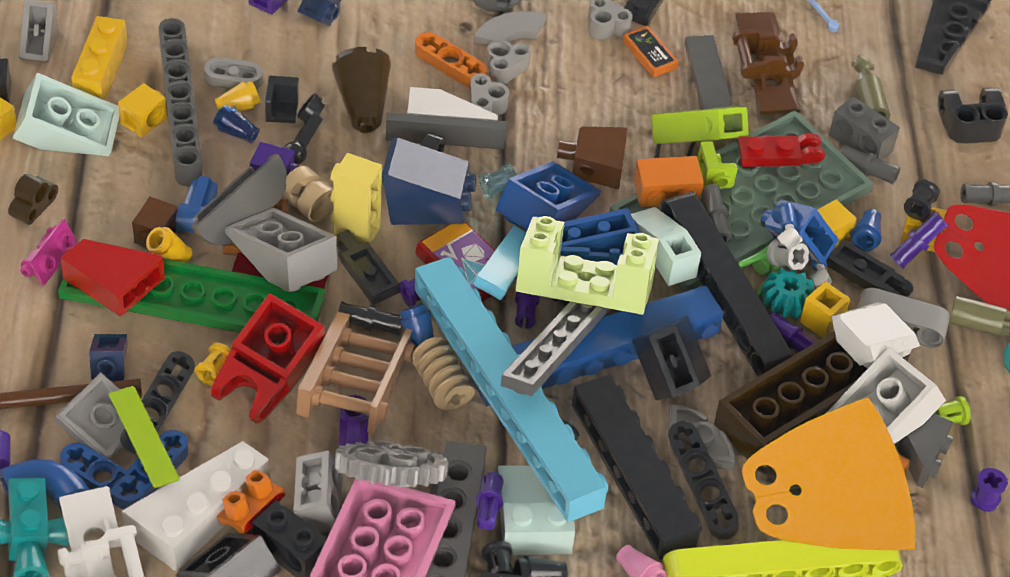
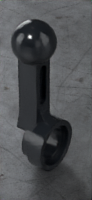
M316 93L307 99L297 113V117L304 124L294 141L287 143L284 147L295 150V163L298 165L306 159V147L323 121L319 115L324 109L325 104L322 103V98Z

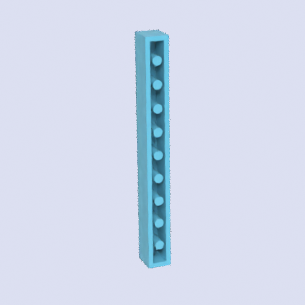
M451 257L415 268L416 293L425 304L427 310H430L431 316L567 523L604 509L606 493L608 492V484L604 475L597 473L592 466L588 452L584 448L581 449L575 441L571 427L563 423L559 417L556 405L553 401H548L542 391V386L532 396L518 394L511 389L501 386L502 374L520 354L517 355L512 348L507 333L501 332L497 326L492 311L486 310L482 304L477 289L471 288L467 282L464 270L461 267H457Z

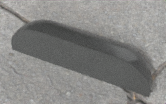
M278 154L267 157L268 161L256 171H254L252 166L249 167L193 217L192 220L195 224L191 228L199 238L213 245L231 244L233 242L225 234V227L271 209L282 198L286 189L287 173L284 163Z

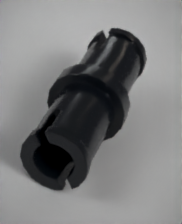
M341 301L338 312L350 314L349 324L363 326L364 330L370 332L372 329L400 336L402 324L399 320L402 319L401 315L376 310V306L372 305L366 308Z

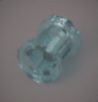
M504 164L500 170L490 174L485 172L479 175V184L483 194L488 199L496 197L497 193L504 191L508 179L516 176L517 173L510 164Z

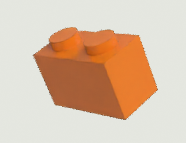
M697 156L637 159L634 184L639 207H659L662 200L689 191L694 192L698 199L701 200L704 182Z

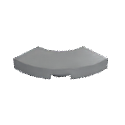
M517 11L496 16L485 22L476 31L473 43L488 47L491 42L496 40L508 43L524 38L537 40L546 22L547 14Z
M670 404L668 432L676 422H691L697 428L715 468L734 470L736 464L734 450L724 431H720L708 421V417L685 406ZM684 432L678 434L679 439L690 446L689 436H686ZM699 459L700 466L706 467V462Z

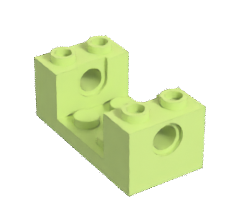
M547 216L532 218L520 248L516 292L644 315L654 279L659 239L652 238L644 233H627L623 255H620L617 265L608 261L595 262L584 260L575 255L561 256L564 222L556 221Z

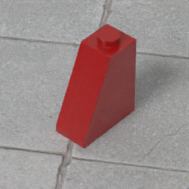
M82 239L74 247L67 249L60 258L63 279L119 317L125 314L165 279L163 257L158 254Z

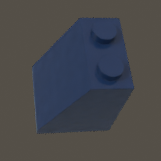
M400 138L391 139L382 172L391 225L464 224L467 211L472 210L471 192L476 191V175L470 173L469 161Z

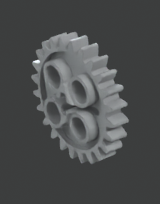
M367 441V444L355 442V444L346 443V446H339V449H336L335 469L339 470V473L346 474V477L357 478L358 481H370L372 484L381 482L385 486L416 487L417 484L429 486V483L438 484V481L443 482L444 478L447 477V458H444L442 454H435L434 450L424 449V447H413L410 444L403 446L397 442Z

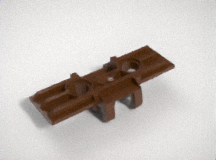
M775 12L736 13L735 18L739 31L733 34L732 39L734 45L738 47L742 63L741 75L745 79H751L750 84L754 88L760 114L791 113L795 110L800 113L801 108L793 80L800 76L804 68V61L802 56L794 58L793 55L798 45L796 34H790L789 40L785 43L782 42ZM751 54L757 56L758 62H753ZM766 81H777L780 85L770 86Z

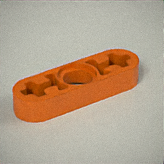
M424 32L416 37L415 54L417 57L464 86L470 88L471 78L474 75H486L487 67L482 61L432 32ZM447 57H454L458 61L455 63L445 62L443 59Z

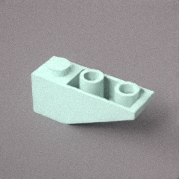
M656 207L631 214L640 233L659 239L655 266L668 286L697 277L701 251L685 228Z

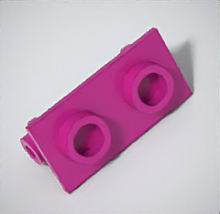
M61 219L54 227H49L46 230L45 236L37 244L38 250H33L21 262L20 272L25 277L36 275L41 284L45 285L61 265L60 258L65 251L78 243L65 219Z

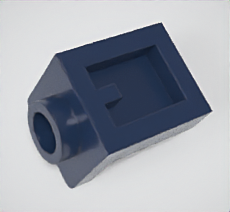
M94 334L89 351L91 380L100 373L110 381L124 380V359L128 347L127 334Z

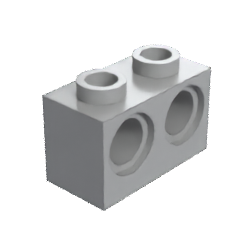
M329 450L296 457L294 513L318 532H331L342 508L343 474L335 469V460Z

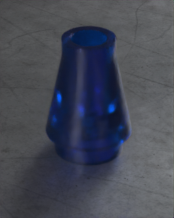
M227 104L223 105L213 121V124L218 127L219 132L242 139L250 144L256 140L260 132V128L255 126L234 105L231 107Z

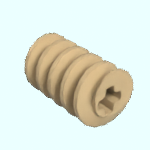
M433 337L422 342L414 350L412 363L422 378V382L428 388V393L433 398L437 408L442 410L459 408L473 398L475 389L472 385H469L470 381L464 375L463 368L458 365L459 361L456 356H453V350L450 346H447V340L442 337Z

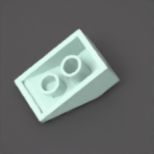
M37 73L24 93L12 139L40 150L109 156L118 125L119 109L113 103Z
M498 466V474L502 476L504 481L501 490L503 505L500 509L502 541L508 542L512 546V555L572 554L575 536L574 520L567 523L531 466Z

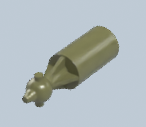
M859 54L857 60L851 63V66L859 73L855 84L858 100L889 120L890 111L881 80L870 71L874 70L875 66L871 64L868 58Z
M957 296L949 323L997 336L1010 334V311L999 306Z

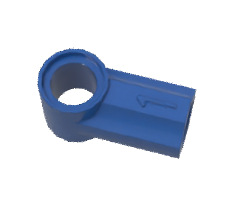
M199 176L197 179L192 180L185 203H181L178 207L176 215L177 231L196 234L191 228L195 224L192 220L193 217L218 194V184L213 182L210 177Z

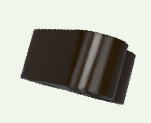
M28 173L24 174L15 186V198L9 206L8 214L31 225L55 200L58 194V186L39 176L34 177Z

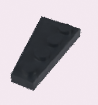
M933 0L915 68L943 75L989 9L992 0Z

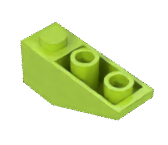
M745 106L651 114L653 144L749 137L747 107Z

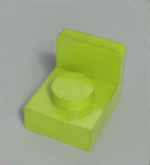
M713 141L701 142L697 158L704 182L703 187L715 184L720 189L732 188L738 170L736 163H722L720 154L715 151Z

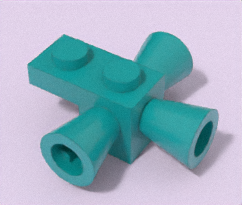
M9 478L10 516L9 521L0 520V545L8 543L9 561H16L13 577H49L45 562L48 543L70 546L64 517L48 520L45 478Z

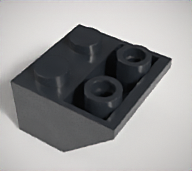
M688 316L632 340L655 400L674 398L700 386L711 377Z

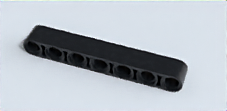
M689 191L662 200L660 205L661 212L685 228L701 251L697 277L703 286L706 285L723 311L725 324L755 374L759 377L791 358L793 355L696 194Z

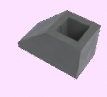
M934 413L922 426L902 438L898 446L900 454L911 460L908 469L916 485L921 488L924 487L928 477L935 479L943 461L938 459L940 453L947 454L954 438L949 435L953 422Z

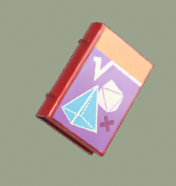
M466 222L464 224H449L418 242L415 253L425 265L451 257L456 266L464 270L467 282L472 289H477L482 302L492 296L475 287L473 283L495 252V249Z

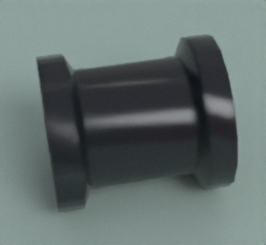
M922 179L915 183L912 196L907 198L904 203L905 213L916 220H925L929 217L931 205L937 201L940 194L939 187L935 183Z
M495 541L486 544L482 548L481 554L482 558L487 562L488 572L517 575L516 570L511 565L510 556L513 552L512 546L508 542Z

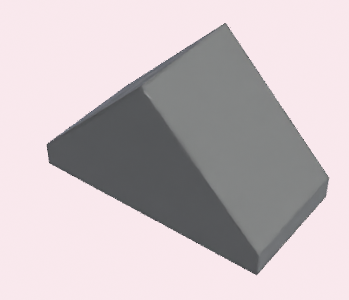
M24 0L19 58L49 62L59 35L55 3Z

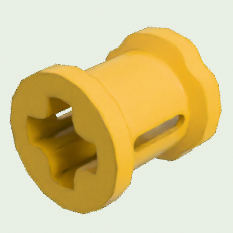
M218 342L213 343L209 347V354L206 359L198 363L194 368L195 374L203 383L213 386L216 376L231 350L227 345Z

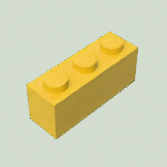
M96 16L71 76L73 88L106 101L128 46L125 20Z

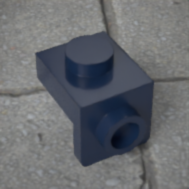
M302 0L297 12L315 19V21L321 24L331 26L340 13L339 5L341 0Z

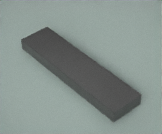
M714 35L686 36L684 44L701 109L733 106Z
M387 112L386 141H391L392 138H400L412 143H421L428 133L433 132L445 137L446 145L505 150L507 121Z

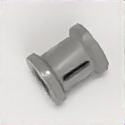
M777 238L770 243L767 250V258L774 266L781 267L787 265L790 269L801 270L809 260V250L804 243H799L792 250L788 251L786 246Z

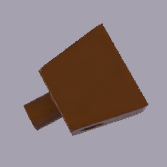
M582 126L579 128L577 143L559 140L557 158L573 160V174L583 180L619 189L628 128Z

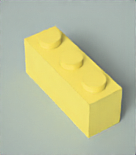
M347 153L341 163L335 164L331 172V181H333L331 223H334V235L338 238L337 234L349 230L358 243L363 241L364 243L369 242L371 244L381 226L382 165Z

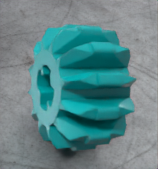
M780 267L777 273L770 272L765 284L762 286L763 305L765 308H771V314L777 312L784 319L791 316L797 321L800 315H802L806 298L815 291L814 281L806 279V272L797 274L793 269L786 272Z

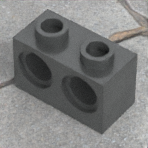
M852 96L835 110L829 136L842 145H848L866 154L874 153L878 159L884 160L894 150L900 127Z

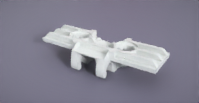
M108 486L59 497L71 552H67V548L58 550L59 561L64 567L66 577H116L109 549L122 546L129 577H144L134 538L137 535L136 527L130 525L118 528ZM97 530L104 534L98 540L84 541L86 534L90 531Z

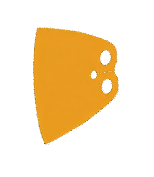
M869 398L855 401L794 428L758 450L743 465L742 475L748 490L753 492L756 499V505L753 508L756 524L767 535L786 541L841 549L914 550L916 547L914 512L904 470L889 431ZM768 465L775 470L777 478L773 484L763 485L756 480L755 471L759 466ZM792 485L800 486L801 494L798 496L792 495L790 487ZM773 504L783 506L788 512L787 520L781 525H775L768 521L766 511L769 506Z

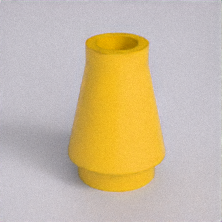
M242 81L220 97L214 99L220 115L255 109L254 105L261 103L252 81L247 83Z
M157 227L149 233L146 246L150 253L158 254L163 259L184 263L191 259V247L186 245L170 228Z

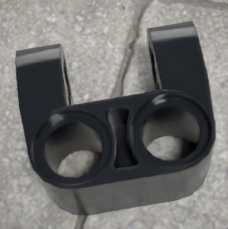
M983 88L980 92L979 103L962 104L957 90H943L938 94V111L951 140L967 144L994 142L1000 139L1008 117V111L999 88Z

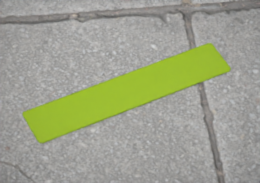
M131 386L110 392L109 396L153 487L157 488L179 481L180 478L135 387Z

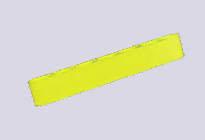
M786 540L679 549L667 553L662 559L666 577H886L896 574L902 568V561L898 550L841 549Z

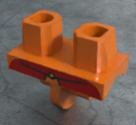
M253 470L246 477L247 488L242 493L237 490L232 491L222 499L224 509L217 515L220 524L230 525L243 535L252 528V522L276 500L279 502L286 496L283 487L272 483L267 474L258 470Z

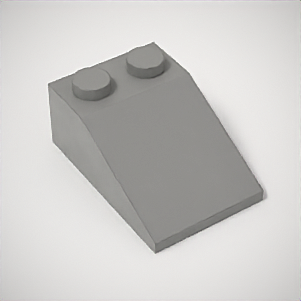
M276 208L268 209L225 227V234L264 278L284 291L299 290L301 286L321 280L326 275L338 271L336 236Z

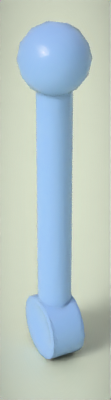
M808 0L828 23V30L831 32L838 31L839 22L832 20L815 0Z

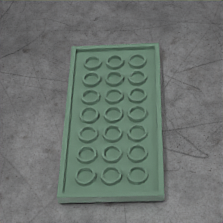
M796 110L750 133L749 137H799L804 133H817V135L821 136L822 144L819 147L823 148L825 152V158L822 162L801 164V166L743 167L741 166L737 146L738 140L716 151V153L720 154L722 163H736L738 168L734 186L721 189L720 192L723 205L728 209L729 217L727 222L732 236L731 241L726 245L737 263L758 253L775 239L767 228L762 227L761 217L766 210H773L779 201L786 200L812 206L818 210L836 199L845 207L872 192L874 183ZM637 193L610 206L609 212L628 208L630 213L633 214L653 208V206L639 207ZM701 195V200H700V202L702 203L703 207L705 208V206H704V201H703V197H702V195ZM696 277L677 283V285L683 292L701 286L702 283Z

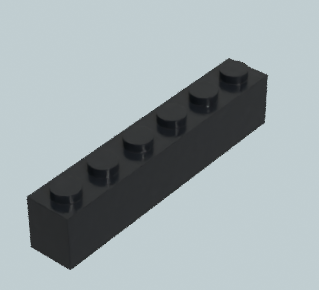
M610 374L575 385L572 407L659 560H662L667 553L673 550L696 548L699 534L702 531L700 519L696 513H691L686 504L683 490L679 486L676 487L671 479L667 463L664 460L661 461L658 457L653 439L650 435H646L641 428L639 416L635 410H631L628 406L622 387L615 384Z

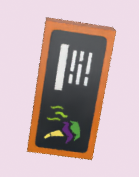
M648 26L624 34L623 43L653 78L678 68V60Z

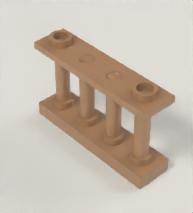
M337 312L298 388L296 415L309 418L315 405L320 406L322 403L369 415L367 433L374 434L379 421L385 422L389 410L388 401L406 362H412V355L416 348V344L411 343L412 329L406 328L400 343L354 333L353 329L349 328L350 314ZM350 345L394 356L391 362H386L345 352L344 347L348 348ZM340 364L384 374L382 382L334 371V366L339 367ZM335 384L376 395L373 401L370 402L325 391L324 386Z

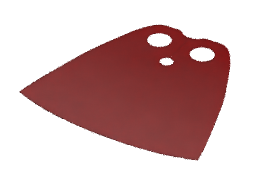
M972 205L950 206L944 217L948 226L943 233L937 235L933 248L936 255L957 278L985 303L1006 308L1010 311V213ZM959 214L967 215L973 222V228L971 230L959 228L955 222L956 216ZM949 241L958 243L963 250L962 256L954 258L948 255L944 248L945 244ZM974 243H982L984 245V250H977L974 247Z

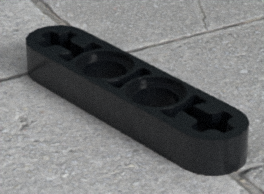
M175 351L168 355L141 400L145 408H152L159 414L158 419H151L157 433L194 372V360L190 355L182 351ZM179 365L182 369L176 378L171 373L175 366ZM157 386H168L172 390L173 395H162L158 391ZM124 428L120 436V443L126 451L137 454Z
M689 421L676 422L668 432L670 446L711 534L718 539H730L739 530V519L734 505L695 425ZM683 432L686 436H689L692 448L687 452L683 441L678 436V434ZM693 459L704 460L706 467L701 472H692L687 468L688 463ZM706 487L717 488L720 493L715 500L707 501L700 496L702 490ZM720 507L724 519L729 520V527L723 528L721 524H718L715 510Z

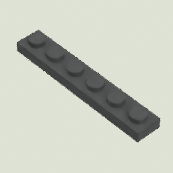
M570 301L504 371L501 377V386L511 389L518 394L532 396L610 309Z

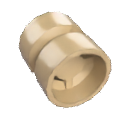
M307 165L297 167L287 175L286 189L282 197L288 200L292 206L296 207L307 220L312 223H318L326 219L333 212V202H331L333 188L325 181H322L321 177Z

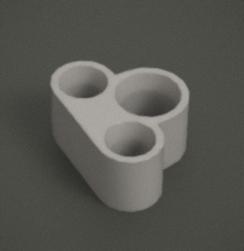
M590 0L588 14L590 20L589 33L593 38L605 40L613 35L623 37L624 34L631 32L633 15L630 11L611 0Z
M502 40L491 42L487 48L486 61L487 67L490 69L489 78L491 82L506 84L524 72L530 63V47L521 42L513 45Z
M485 74L474 75L470 82V103L496 115H501L507 111L509 101L508 87L502 83L491 82V79Z

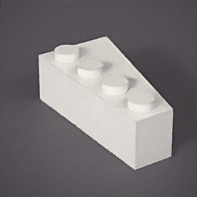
M242 441L181 476L179 481L167 484L122 510L124 526H135L137 535L134 537L135 542L177 572L225 526L220 524L217 515L224 509L222 499L232 491L237 490L242 493L247 488L246 477L253 470L261 471L269 476V459Z

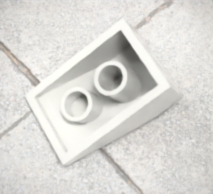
M888 347L826 413L855 401L869 398L884 421L893 443H896L922 426L946 400L935 383Z

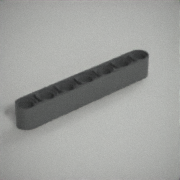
M169 18L159 24V40L175 179L180 185L190 186L192 180L203 176L201 148L186 29L181 20Z

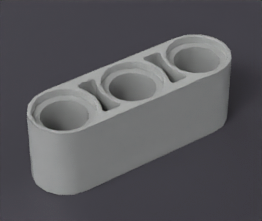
M867 288L862 291L857 308L877 302L885 303L915 333L921 346L937 348L944 343L950 321V314L946 309L876 288Z

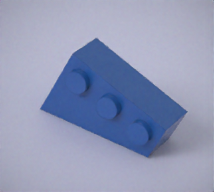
M626 208L565 221L561 256L575 255L584 260L595 262L608 261L617 265L620 255H623L627 233H640L629 209Z

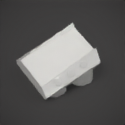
M877 302L832 316L837 342L859 365H863L867 369L888 347L901 357H904L911 353L912 348L920 346L915 333L885 303Z

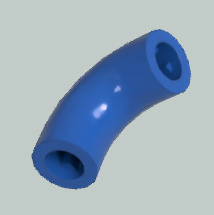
M31 459L15 463L0 470V481L8 498L9 478H45L46 494L54 499L61 512L59 497L89 491L83 479L71 467L53 460Z

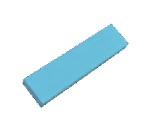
M515 225L511 228L477 275L473 283L475 287L502 300L518 276L520 248L526 231Z

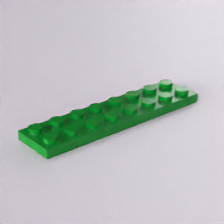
M163 259L165 279L127 312L240 333L269 293L318 322L326 298V289L304 285L299 290L288 292L268 282L264 277ZM65 279L62 280L58 289L59 299L105 307Z

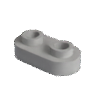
M216 57L208 60L204 65L205 80L213 86L232 89L242 81L245 83L252 81L255 88L258 89L263 83V70L254 62Z

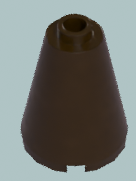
M367 47L350 48L340 52L336 56V62H332V72L351 125L361 133L374 132L382 123L391 71V60L387 53L377 48L376 53L367 52Z

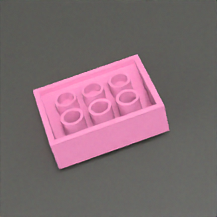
M355 478L310 577H425L456 505L455 500L406 487L385 486L381 482L372 484L370 481H358Z

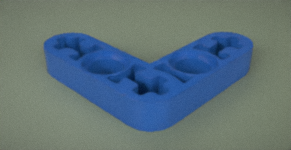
M169 430L159 437L166 452L167 446L172 447L167 454L176 470L188 456V439L183 432ZM81 443L69 444L60 453L61 464L71 467L83 479L88 489L93 490L108 486L112 504L123 510L154 493L159 488H154L148 475L142 472L144 467L140 458L126 470ZM178 444L179 449L175 448L174 446ZM81 457L83 463H81V462H79V461H77V460ZM70 459L76 460L73 463H70ZM101 471H107L112 474L111 479L105 482H98L93 477ZM134 489H136V495L131 494ZM126 491L129 494L127 496H124L123 492Z

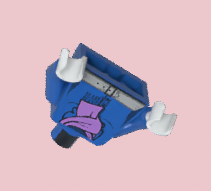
M781 200L773 210H766L761 217L762 227L767 228L775 239L778 238L788 251L792 250L799 243H804L809 250L808 258L810 259L812 269L817 271L810 275L814 285L818 288L825 281L831 285L832 279L825 269L827 267L826 259L839 239L817 209L812 206Z

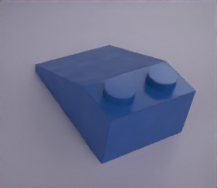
M551 161L509 178L496 211L504 215L508 222L520 225L528 230L533 217L547 216L561 222L576 219L600 196L601 190L556 162Z

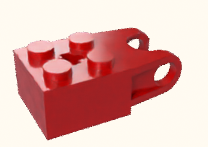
M269 293L232 343V349L213 383L211 396L220 401L231 394L236 388H253L257 391V394L254 398L249 417L256 424L262 422L291 392L311 364L326 335L324 325Z

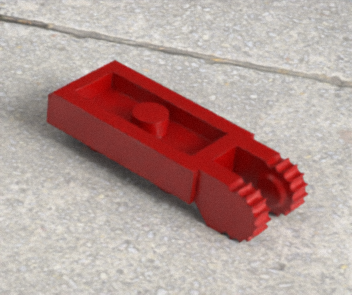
M804 133L799 137H738L737 146L741 166L743 167L801 166V164L819 163L825 158L823 148L819 147L822 144L821 136L817 135V133Z

